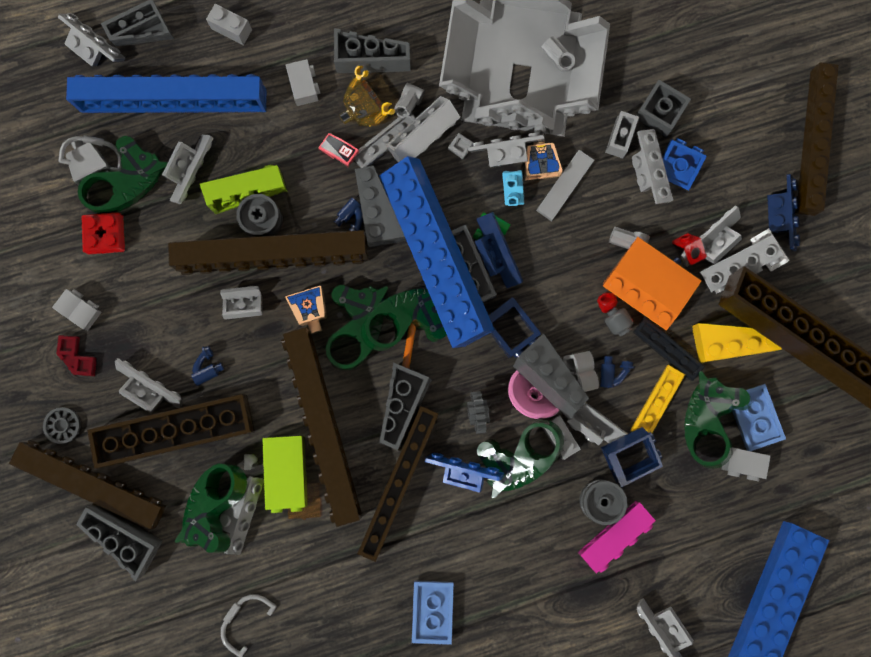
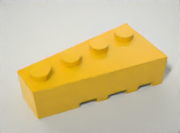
M701 323L692 326L698 360L701 363L782 350L781 347L753 328Z

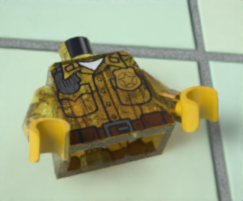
M357 66L355 68V76L352 78L344 95L343 103L347 110L341 113L339 117L345 125L354 119L358 126H378L388 117L387 114L393 115L395 109L388 110L392 103L385 102L382 104L366 80L362 81V78L368 76V70L361 74L363 66Z

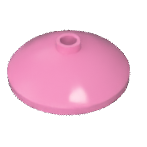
M518 371L512 375L508 385V394L512 404L520 413L534 419H546L560 411Z

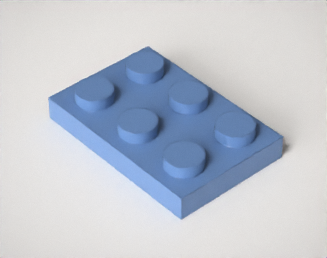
M766 384L747 389L746 391L752 399L751 407L744 411L732 410L747 451H753L785 440L786 437Z
M414 581L412 643L452 645L453 582Z

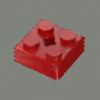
M118 212L82 215L83 252L87 254L124 252V216ZM105 230L106 233L103 234V237L100 236L101 232Z

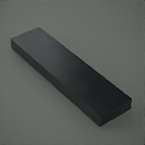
M647 317L634 329L633 333L678 371L684 373L690 381H694L699 372L705 367Z

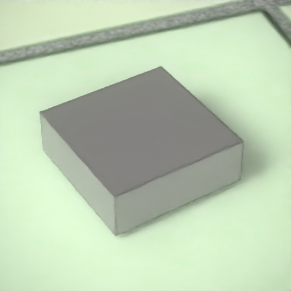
M458 133L449 145L448 150L464 159L469 152L468 147H473V142Z

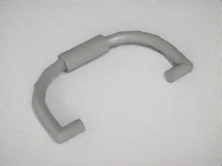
M86 135L68 138L61 145L59 163L70 165L71 160L64 159L66 147L72 142L83 141V143L90 142L93 145L110 147L118 158L117 168L111 167L110 172L122 170V154L115 145L104 141L102 138Z
M249 594L242 597L237 603L233 604L223 619L224 622L221 626L222 642L229 651L238 657H243L248 648L243 646L241 651L234 648L227 641L226 627L233 620L241 605L250 599L260 600L271 607L267 612L269 616L272 615L277 607L276 604L259 594Z

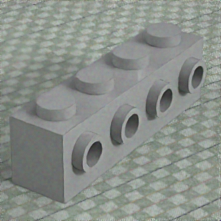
M440 96L385 146L397 162H400L407 156L416 158L420 153L426 151L430 144L439 139L448 128L454 126L460 116L451 101Z
M771 235L700 273L710 292L715 291L717 294L724 290L729 276L743 266L757 274L763 271L762 266L769 263L771 267L781 262L780 257L784 256L774 236Z

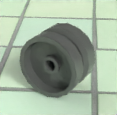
M252 194L244 198L237 209L239 226L250 237L276 236L282 227L283 216L281 211L268 196Z
M593 480L587 483L579 497L583 514L593 522L601 525H612L620 521L627 509V497L623 489L607 480ZM602 499L605 501L604 505L601 504Z

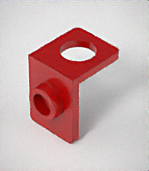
M686 233L672 241L674 245L684 248L690 265L706 258L701 238ZM694 248H699L700 250L697 258H692L691 256Z

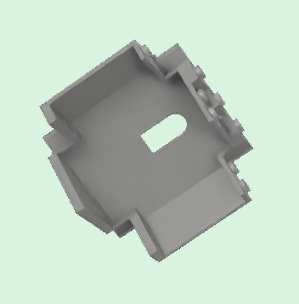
M453 0L439 86L445 89L447 93L455 94L459 99L464 100L461 121L565 137L567 116L571 117L579 113L589 114L591 111L599 109L610 23L601 16L581 21L582 14L571 11L572 3L569 0H480V4L473 0ZM552 35L575 58L574 66L567 72L560 71L553 60L541 48ZM566 57L562 58L561 64L564 67L570 66V60ZM513 64L531 67L527 96L519 100L514 99L510 94Z

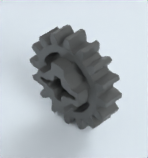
M481 391L471 392V402H467L470 425L475 426L476 434L486 433V423H490L487 400L482 399Z

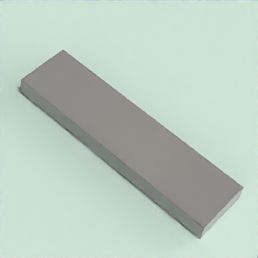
M412 112L409 117L404 119L398 117L359 148V153L354 161L360 168L372 165L389 151L385 145L416 117Z
M578 150L536 211L552 222L594 162V159Z

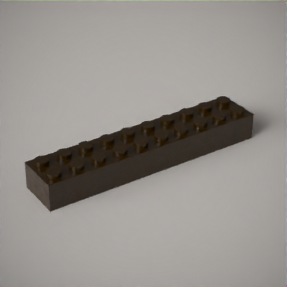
M364 230L168 243L169 266L177 272H181L182 275H192L195 271H200L202 274H210L212 270L227 273L231 272V269H238V271H250V268L268 270L269 267L274 266L277 269H287L290 265H295L296 268H305L307 264L322 267L326 266V263L345 265V262L363 264L364 261H368L367 237Z
M745 266L729 276L718 305L871 409V354Z
M306 327L284 333V339L281 342L284 351L287 350L289 358H287L288 367L290 370H293L295 376L292 377L294 388H297L300 396H297L300 408L303 407L305 412L302 418L305 427L308 426L310 430L308 440L310 445H314L316 453H313L315 464L320 466L321 472L318 475L321 484H325L326 492H324V498L326 503H330L331 511L329 512L331 522L335 523L336 527L359 521L363 517L312 334Z

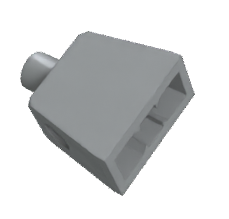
M83 141L71 143L74 150L68 152L66 158L71 160L69 168L72 179L76 184L79 185L82 179L89 174L110 172L111 166L92 143L84 144Z

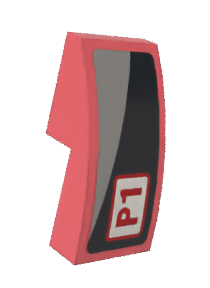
M328 133L318 148L348 167L359 153L357 148Z

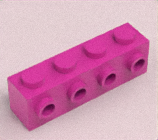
M635 501L626 509L625 515L620 521L606 526L577 553L596 574L598 572L601 573L609 567L608 563L612 559H618L624 553L623 550L628 545H634L638 541L640 534L650 531L653 527L652 524L656 520L640 502Z

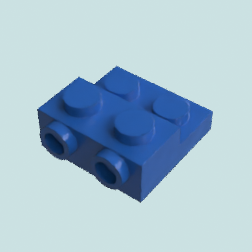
M676 138L675 141L670 140L662 159L668 181L689 191L707 156L703 154V149L693 146L691 149L685 146L687 142Z

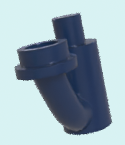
M351 198L337 213L338 218L334 223L340 227L343 222L347 223L355 214V226L352 224L349 231H360L363 221L361 205Z
M209 346L202 347V352L193 365L191 376L197 386L219 376L218 372L224 370L222 363L217 365L211 364L201 369L205 358L209 360L214 356Z
M605 356L604 364H601L600 387L614 388L621 384L630 370L635 369L633 362L622 361L620 368H623V370L617 377H614L615 365L612 364V357Z

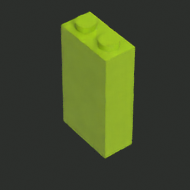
M305 436L263 438L265 510H271V513L283 512V509L291 508V512L302 511V508L308 506Z

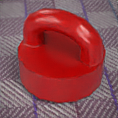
M604 293L598 297L597 302L601 311L607 313L616 307L617 298L615 294Z

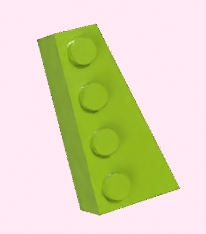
M268 165L263 169L200 183L206 205L215 214L237 208L244 198L252 194H263L270 197L287 191L281 171L277 165Z

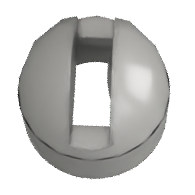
M244 454V470L254 469L258 465V459L255 455Z

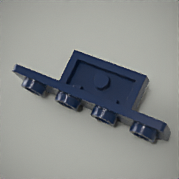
M787 174V193L767 195L769 229L771 233L789 231L790 249L797 251V246H800L799 234L796 235V227H799V217L795 216V209H798V198L794 195V190H797V180L791 174Z
M491 212L477 218L484 237L476 240L475 243L490 277L500 272L506 288L522 283L523 279L494 213Z

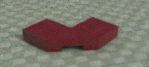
M59 335L56 354L67 365L73 375L95 377L97 357L78 356L80 337Z

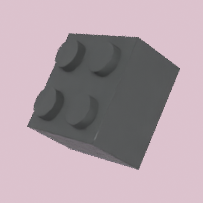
M658 80L636 116L639 117L638 121L667 137L691 98Z

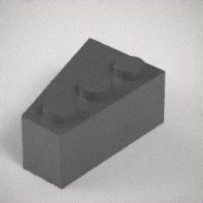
M153 0L143 2L101 23L109 40L116 47L174 39L158 6Z

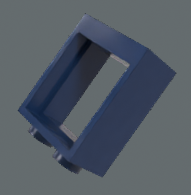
M512 297L489 315L492 324L514 308L533 334L513 350L510 349L496 329L490 334L508 358L512 356L517 358L524 351L522 348L528 344L530 346L535 342L538 336L541 335V332Z
M643 427L601 447L612 476L620 487L663 467L660 460L662 455L654 445L656 442L655 437ZM643 441L649 458L622 470L616 454Z

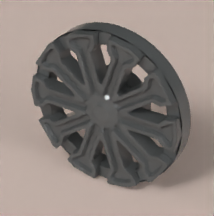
M60 407L53 409L46 415L43 421L45 436L51 442L57 444L73 441L78 436L81 428L78 414L69 408ZM48 421H52L53 425H49ZM50 428H53V431L49 433L48 430Z

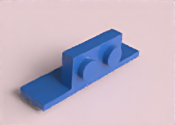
M432 453L425 457V462L445 467L443 483L476 492L482 491L484 478L500 481L505 474L499 472V469L494 467H480V464L475 462L464 463L459 458H445L440 453Z

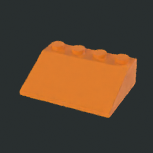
M637 236L603 282V287L667 331L689 301L701 280Z

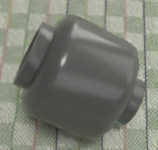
M614 307L607 312L608 316L604 322L613 335L623 336L632 330L633 319L625 308L618 309Z

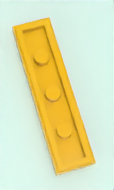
M670 365L666 366L630 432L643 427L647 432L653 433L683 380L684 373Z

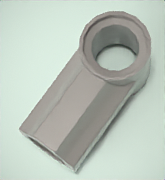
M554 35L541 46L560 71L567 72L574 66V56L563 47ZM562 58H568L570 66L564 67L561 64Z
M407 82L402 91L401 98L394 108L397 116L403 119L409 117L415 106H418L422 101L425 90Z
M614 227L609 243L629 249L637 236L647 243L650 236L645 233H633Z

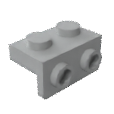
M259 286L228 288L220 291L223 299L222 316L224 319L262 315V294Z

